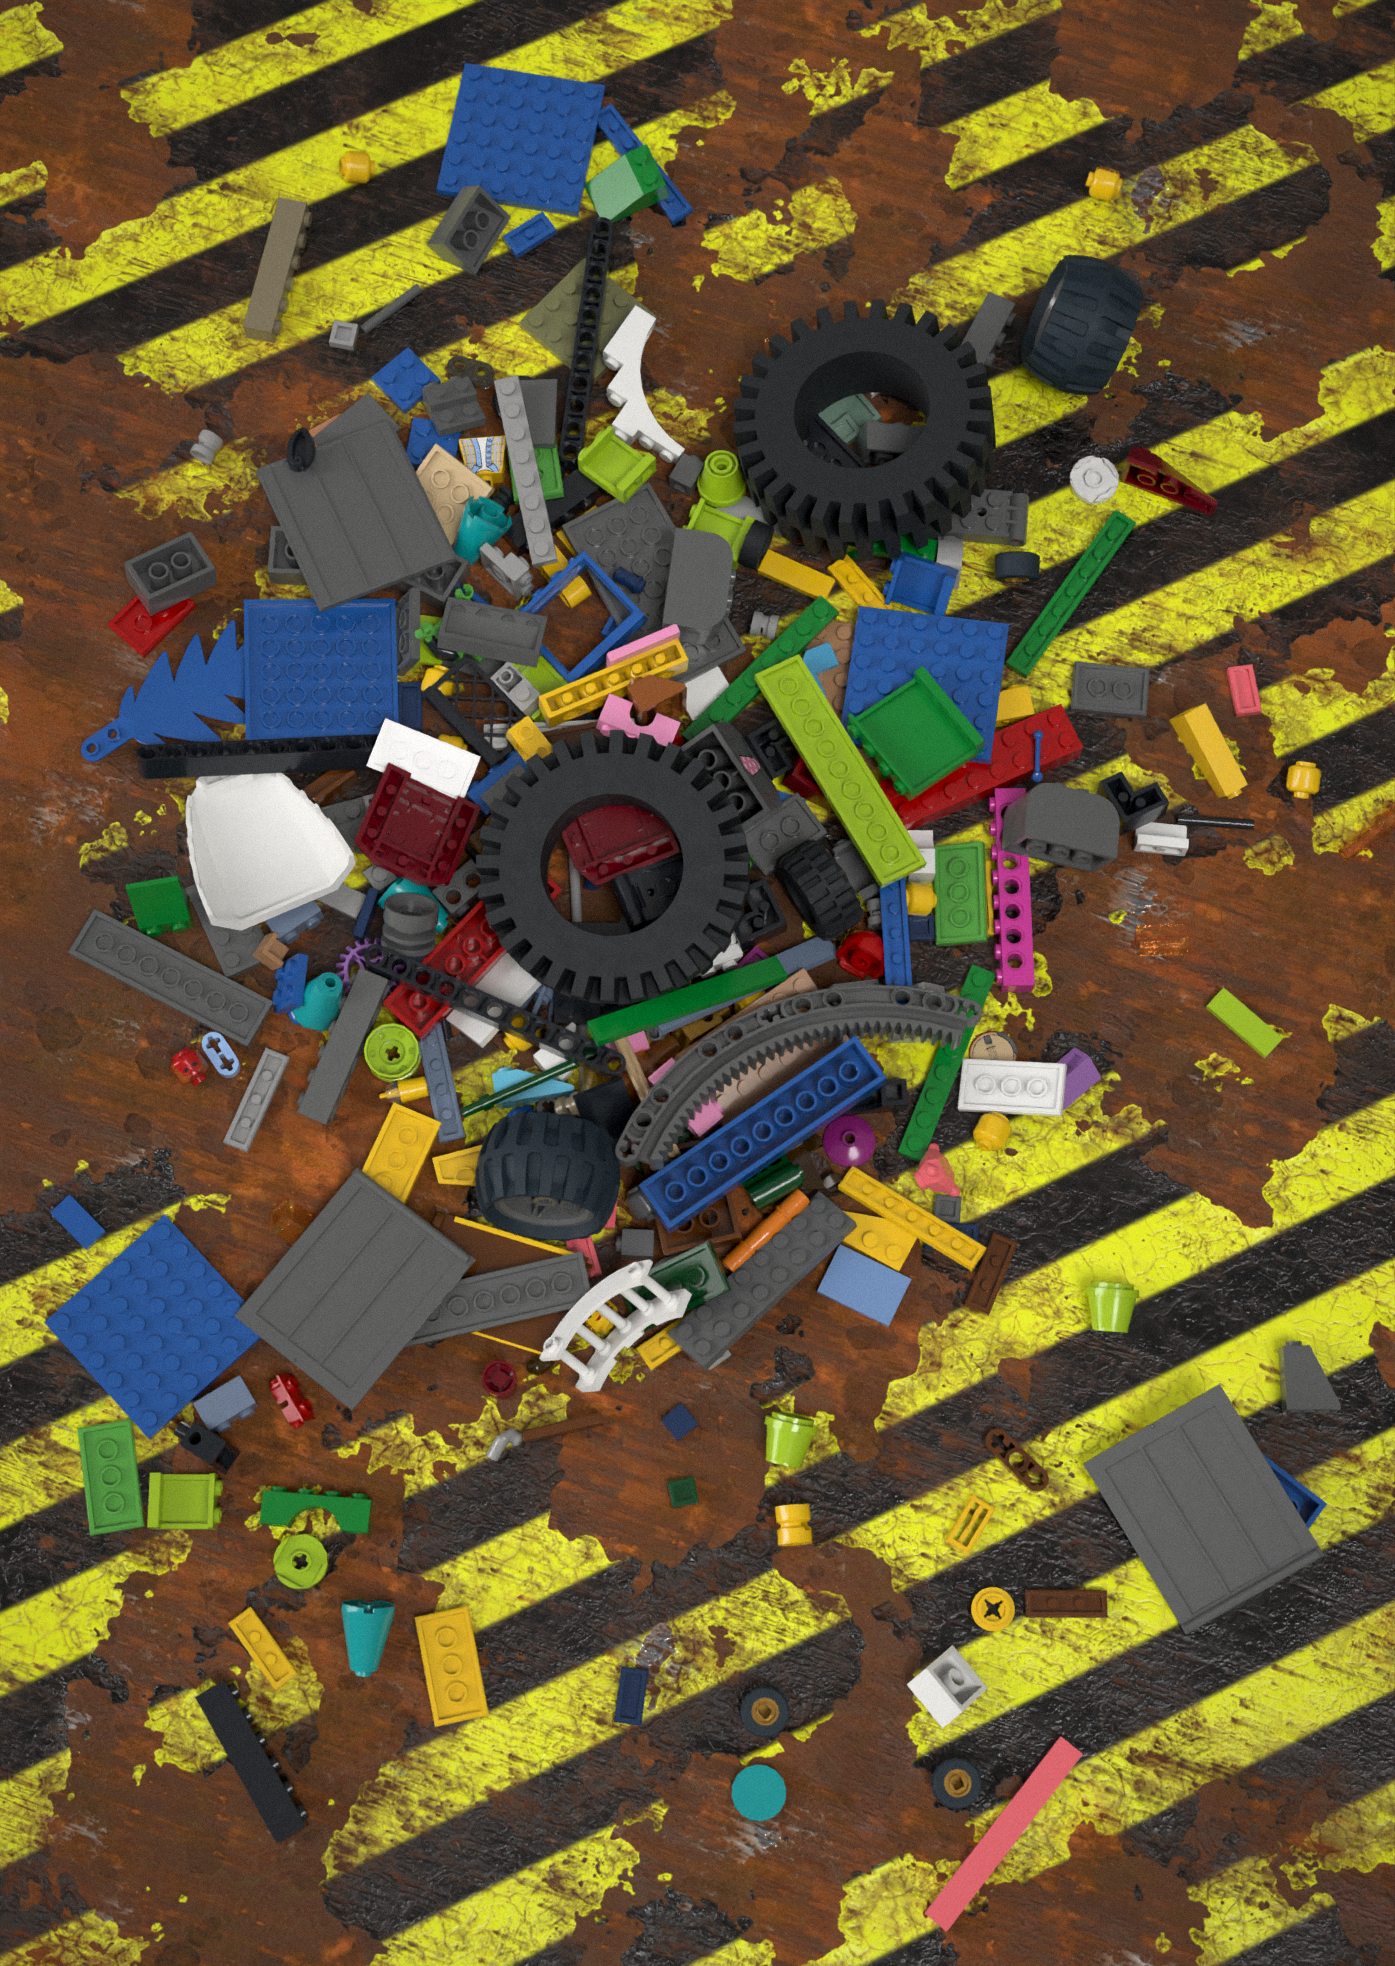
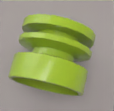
M395 1023L383 1024L374 1029L366 1039L364 1046L365 1060L372 1073L381 1081L397 1083L399 1080L409 1079L419 1068L421 1061L420 1047L414 1034L405 1026ZM396 1049L400 1057L389 1061L390 1058L387 1053H393Z

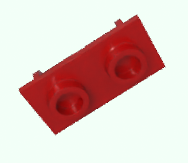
M291 1373L279 1374L276 1376V1379L269 1383L271 1386L270 1391L278 1405H282L286 1401L289 1404L282 1409V1412L290 1426L298 1429L304 1425V1422L316 1419L312 1412V1405L302 1395L299 1389V1382Z

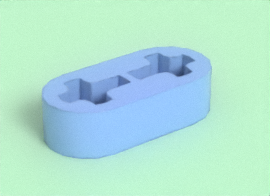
M217 1032L206 1034L202 1039V1048L222 1077H235L240 1071V1062L224 1037ZM212 1039L216 1042L220 1040L218 1046L221 1052L218 1054L213 1048L208 1049L211 1046L209 1041ZM224 1056L229 1062L234 1061L231 1071H228V1069L222 1070L224 1063L221 1058Z

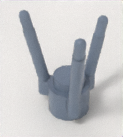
M541 984L520 1008L525 1010L533 999L535 1005L531 1013L536 1015L541 1005H548V1002H550L548 1021L553 1022L555 990ZM547 1029L545 1038H547L550 1035V1032Z

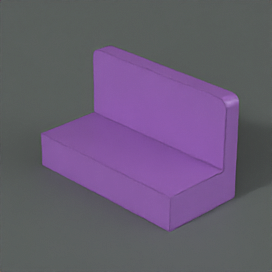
M1075 1047L1057 1062L1067 1065L1063 1110L1101 1078L1090 1056Z

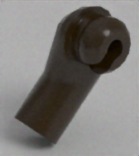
M539 1356L535 1360L528 1362L527 1371L531 1375H543L554 1366L555 1360L542 1361L539 1359Z

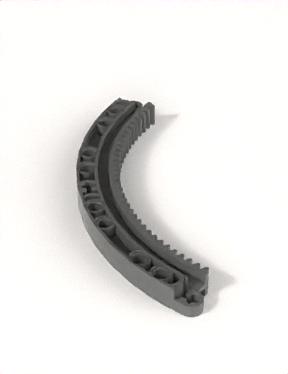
M890 985L828 988L799 994L762 1006L729 1022L710 1034L669 1068L650 1089L627 1123L615 1148L616 1161L624 1167H630L639 1160L649 1164L651 1170H663L664 1161L668 1160V1152H672L673 1144L678 1143V1135L682 1136L684 1134L683 1127H689V1119H696L695 1111L701 1113L702 1104L708 1106L709 1097L715 1099L716 1090L722 1093L724 1091V1084L731 1086L732 1078L738 1081L740 1079V1072L747 1075L748 1066L756 1070L757 1061L765 1065L766 1057L772 1061L775 1060V1053L783 1057L784 1049L793 1053L795 1045L802 1050L803 1043L806 1042L809 1047H813V1040H816L821 1045L823 1044V1038H827L831 1043L833 1042V1036H837L839 1041H842L845 1034L851 1039L857 1033L859 1038L863 1039L864 1034L868 1033L870 1039H873L875 1033H878L880 1039H883L885 1033H888L890 1039H894L895 1035L899 1034L900 1039L904 1040L906 1035H909L910 1040L913 1042L919 1036L921 1043H924L929 1038L933 1046L937 1041H940L941 1048H944L949 1043L951 1051H954L960 1046L965 1027H974L981 1021L982 1008L973 1000L949 993ZM904 1000L908 1003L905 1005H901L897 1003V1001ZM829 1002H837V1003H839V1005H838V1006H830L828 1003H829ZM929 1005H936V1006H938L939 1008H938V1009H931V1008H929L928 1006H929ZM960 1006H962V1010L960 1011V1014L958 1015V1011H959V1009H960ZM807 1008L809 1011L802 1013L798 1009ZM969 1010L974 1011V1015L971 1018L966 1017V1013ZM732 1035H738L741 1038L738 1040H733L729 1037ZM711 1051L714 1052L715 1055L708 1057L705 1056L704 1053ZM659 1097H665L668 1099L663 1103L656 1101V1099ZM644 1121L650 1123L647 1127H640L638 1124ZM629 1147L632 1150V1155L624 1158L623 1152H626Z

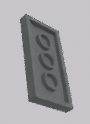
M196 884L187 887V893L225 977L231 979L262 965V962L252 956L264 938L259 924L242 931L211 925Z

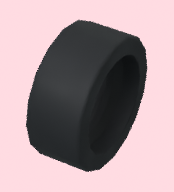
M758 520L752 523L739 554V564L758 570L771 544L774 534L773 526Z

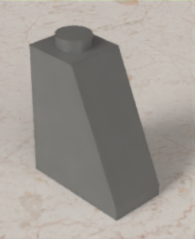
M1302 1341L1285 1342L1286 1345L1278 1349L1282 1413H1327L1340 1410V1402L1310 1345H1302Z

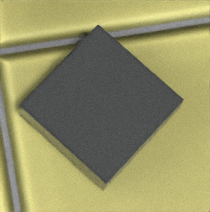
M935 1194L933 1215L946 1223L959 1224L962 1197Z

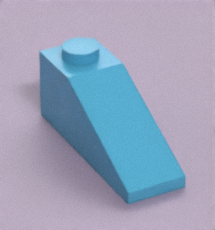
M512 1067L500 1068L497 1070V1073L492 1074L495 1093L536 1074L519 1069L512 1070ZM551 1079L497 1103L498 1109L537 1103L543 1098L553 1097L556 1099L564 1095L569 1097L575 1092L574 1085Z

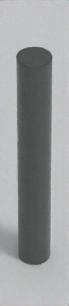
M415 284L360 326L361 331L366 335L422 292L420 286Z

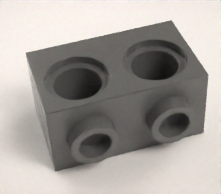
M472 859L453 874L448 886H438L432 891L453 921L458 917L463 918L471 911V906L478 900L479 902L481 901L478 887L470 888L467 886V883L473 879L479 880L481 884V875ZM454 895L461 898L457 904L447 902Z

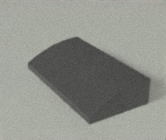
M448 597L438 634L437 648L537 668L548 617Z

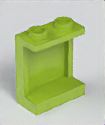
M609 425L604 431L601 430L596 435L594 442L589 447H584L580 451L578 467L581 473L625 504L656 472V458L649 452L645 456L638 453L615 436L614 428Z
M701 498L698 505L694 504L689 514L691 520L688 526H683V529L710 532L723 537L729 543L733 552L732 569L737 570L743 542L752 523L756 519L747 515L746 519L742 520L706 505V499Z
M541 654L537 668L511 663L541 695L569 684ZM540 709L531 715L535 722H545Z
M150 1473L147 1527L152 1530H217V1523H221L222 1509L218 1507V1496H222L223 1481L219 1480V1475L216 1473Z

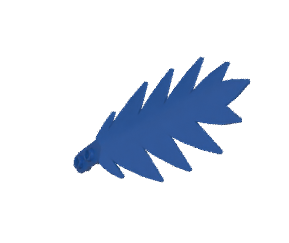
M231 620L211 652L207 665L200 636L198 634L194 635L179 665L175 681L168 653L163 651L147 675L136 701L134 688L129 686L122 698L119 710L120 717L83 742L81 754L84 759L89 762L100 761L132 738L144 745L166 744L155 734L193 742L222 741L194 713L211 719L245 725V714L225 696L245 699L244 643L237 651L236 621ZM117 731V736L111 739L112 732ZM96 745L95 752L90 753L91 746Z

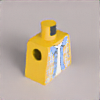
M506 436L459 439L460 453L464 465L492 487L493 483H502L504 481L507 455L505 446Z

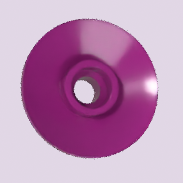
M842 1116L832 1121L827 1127L823 1137L824 1150L827 1156L837 1165L856 1167L865 1163L871 1157L875 1148V1135L870 1125L863 1119L856 1116ZM848 1135L853 1136L855 1139L851 1144L845 1141V1137Z

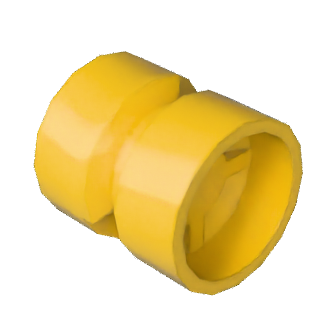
M809 1504L775 1507L776 1523L781 1526L777 1530L778 1546H798L813 1543L812 1528L807 1526V1523L811 1520Z

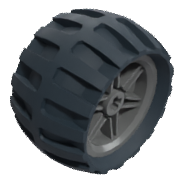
M1065 255L1050 274L1032 312L1020 349V364L1036 379L1056 390L1076 395L1099 394L1116 371L1129 344L1142 306V287L1127 272L1110 262L1090 256Z
M522 1112L510 1117L505 1116L501 1118L487 1134L476 1166V1194L484 1219L502 1231L506 1230L514 1233V1235L545 1241L589 1238L590 1235L600 1233L614 1210L620 1188V1164L616 1161V1145L613 1137L609 1136L606 1129L598 1127L589 1120H582L562 1113Z

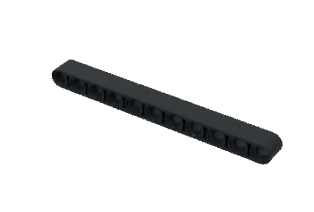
M606 217L596 218L592 222L559 448L561 465L568 471H575L579 468L578 455L585 447L614 242L613 224ZM600 231H606V232H607L606 234H602V235H601V234H598V232H600ZM597 253L604 254L603 256H595ZM593 275H600V276H601L600 278H596V279H595V278H592ZM590 297H597V298H598V299L595 300V301L589 300ZM587 319L595 320L592 323L585 322ZM585 341L592 342L590 345L582 344ZM582 363L589 364V366L585 368L579 367V365ZM581 385L586 387L583 390L575 389L577 386ZM575 408L582 409L579 413H575L572 410ZM574 430L580 432V433L577 434V435H570V434H569V432L574 431ZM569 453L576 454L574 458L565 457Z
M379 734L151 744L138 748L136 755L139 775L145 779L373 769L368 767L367 763Z
M372 944L364 952V960L368 970L610 1080L619 1076L623 1077L625 1074L626 1059L621 1053L604 1045L598 1047L593 1040L382 945ZM374 954H381L383 956V960L375 964L369 961L370 957ZM402 964L407 967V970L403 974H396L393 972L394 967ZM421 975H427L431 978L430 982L426 985H420L417 983V979ZM444 986H452L455 989L453 994L449 996L441 994L440 991ZM473 996L478 999V1003L470 1007L465 1005V999ZM492 1007H498L502 1010V1013L498 1017H491L488 1011ZM516 1018H523L526 1021L522 1028H515L511 1023ZM544 1028L550 1032V1035L545 1039H540L535 1035L536 1031ZM564 1039H569L574 1045L572 1048L565 1050L559 1046V1043ZM587 1050H594L598 1056L594 1060H586L583 1054ZM610 1061H618L622 1067L618 1071H611L608 1069L607 1064Z

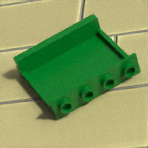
M923 666L914 671V679L857 717H854L852 713L848 715L847 729L854 739L858 738L861 741L867 756L870 758L874 757L878 762V768L885 777L889 776L894 782L893 786L897 793L901 796L905 795L909 801L984 751L985 740Z

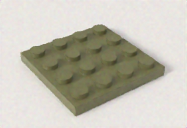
M585 257L519 322V327L569 369H571L586 266ZM593 275V276H592V278H595V279L601 277L600 275ZM610 277L608 278L594 384L609 369L604 364V361H602L603 350L635 305L655 317L657 321V316ZM597 297L589 298V300L595 301L598 299ZM587 319L585 322L592 323L595 320ZM585 341L582 344L590 345L592 342ZM582 363L579 365V367L582 368L589 366V364Z

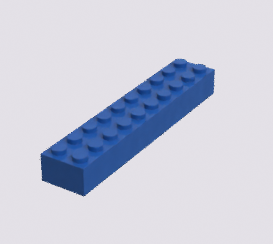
M855 1035L665 1166L663 1170L658 1171L639 1184V1192L670 1234L884 1086L887 1077Z

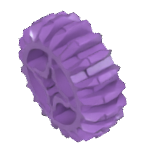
M367 937L365 938V945H361L359 940H356L355 949L347 946L346 949L349 955L340 954V959L343 962L336 964L337 969L340 970L336 975L342 981L343 989H345L343 992L344 996H348L351 990V986H349L350 972L354 963L356 962L359 968L364 970L365 967L367 968L363 956L366 948L372 945ZM376 938L373 944L381 945L380 939ZM378 956L369 961L375 964L383 960V956ZM402 964L395 966L393 972L396 974L406 971L405 965ZM395 982L392 983L391 988L388 992V996L393 992V989L395 990L399 986V984Z

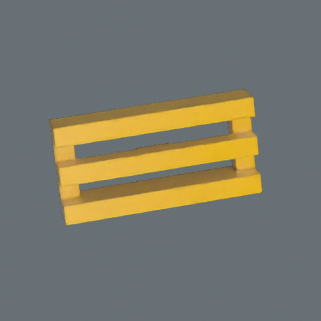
M973 1494L945 1539V1542L953 1545L968 1556L996 1508ZM974 1502L977 1503L978 1507L957 1541L954 1540V1535ZM985 1508L988 1512L967 1547L962 1545L981 1511Z

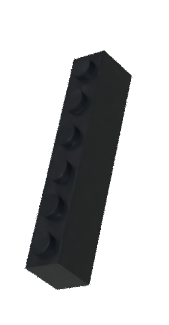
M579 468L562 480L565 497L545 500L553 536L558 528L574 520L581 511H587L592 508L596 500L601 496H608L610 494L581 473ZM519 511L511 517L512 525L502 536L518 557L530 553L522 513Z
M223 1680L195 1698L276 1844L281 1843L309 1826L306 1821L309 1815L303 1804L297 1805L292 1795L296 1792L289 1779L283 1780L279 1770L282 1767L275 1755L270 1756L265 1746L269 1744L261 1730L256 1732L252 1725L255 1718L247 1706L243 1708L238 1700L241 1697V1693L234 1682L229 1684L227 1680Z

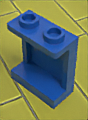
M902 551L901 556L898 559L894 558L889 572L893 573L891 581L887 580L883 595L887 597L884 604L890 605L891 601L933 615L945 616L959 569Z

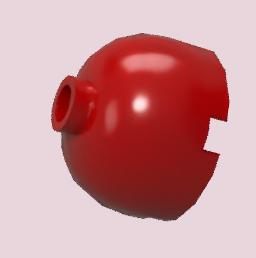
M856 930L844 937L836 953V958L839 957L840 959L839 965L849 974L863 979L865 975H873L871 979H877L882 976L885 971L883 939L876 932L870 930Z

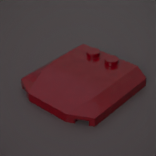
M388 763L353 842L372 864L419 886H448L481 806L460 796L454 799L410 778L412 773Z
M615 805L592 810L573 821L562 833L574 867L596 887L609 883L610 880L617 876L681 853L672 830L664 822L647 811L630 806Z

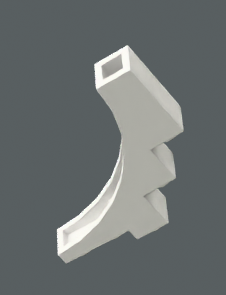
M635 305L603 350L602 361H604V364L609 369L619 371L607 387L606 397H608V400L613 405L623 407L612 423V427L614 428L615 436L631 446L635 439H638L639 443L646 449L652 448L658 452L664 461L677 464L685 449L670 438L657 423L647 405L642 389L640 374L641 356L644 346L655 327L656 318Z

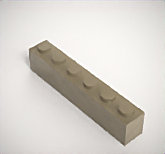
M278 198L243 324L246 338L275 343L276 336L282 332L283 321L281 318L283 313L286 314L288 310L289 300L287 296L289 291H293L295 282L293 274L300 266L299 252L300 249H304L306 244L305 230L306 227H310L312 222V213L309 212L307 202Z

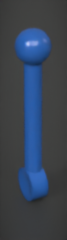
M1036 730L1033 734L1036 739L1035 773L1032 775V780L1035 783H1039L1043 778L1040 773V749L1043 732Z

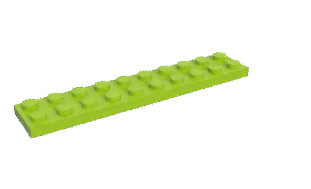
M799 654L755 674V682L880 888L924 868L927 862Z

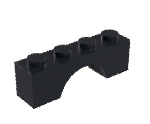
M906 1079L886 1080L884 1086L840 1116L906 1111L908 1107Z

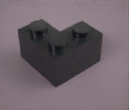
M778 718L744 737L747 745L771 781L793 768L781 748V745L791 739Z
M1122 771L1099 781L1096 795L1105 797L1116 808L1120 820V836L1164 817L1169 805L1168 799L1157 782L1134 792Z
M766 878L751 884L749 897L745 901V906L749 913L743 916L740 927H736L733 932L736 942L742 951L778 936L787 930V921Z

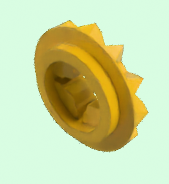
M988 1587L978 1592L974 1597L971 1614L976 1624L984 1630L1000 1631L1006 1628L1013 1620L1015 1606L1012 1598L1006 1591L997 1587ZM984 1600L992 1605L1000 1601L1002 1602L997 1609L1001 1619L993 1614L984 1617L988 1610Z

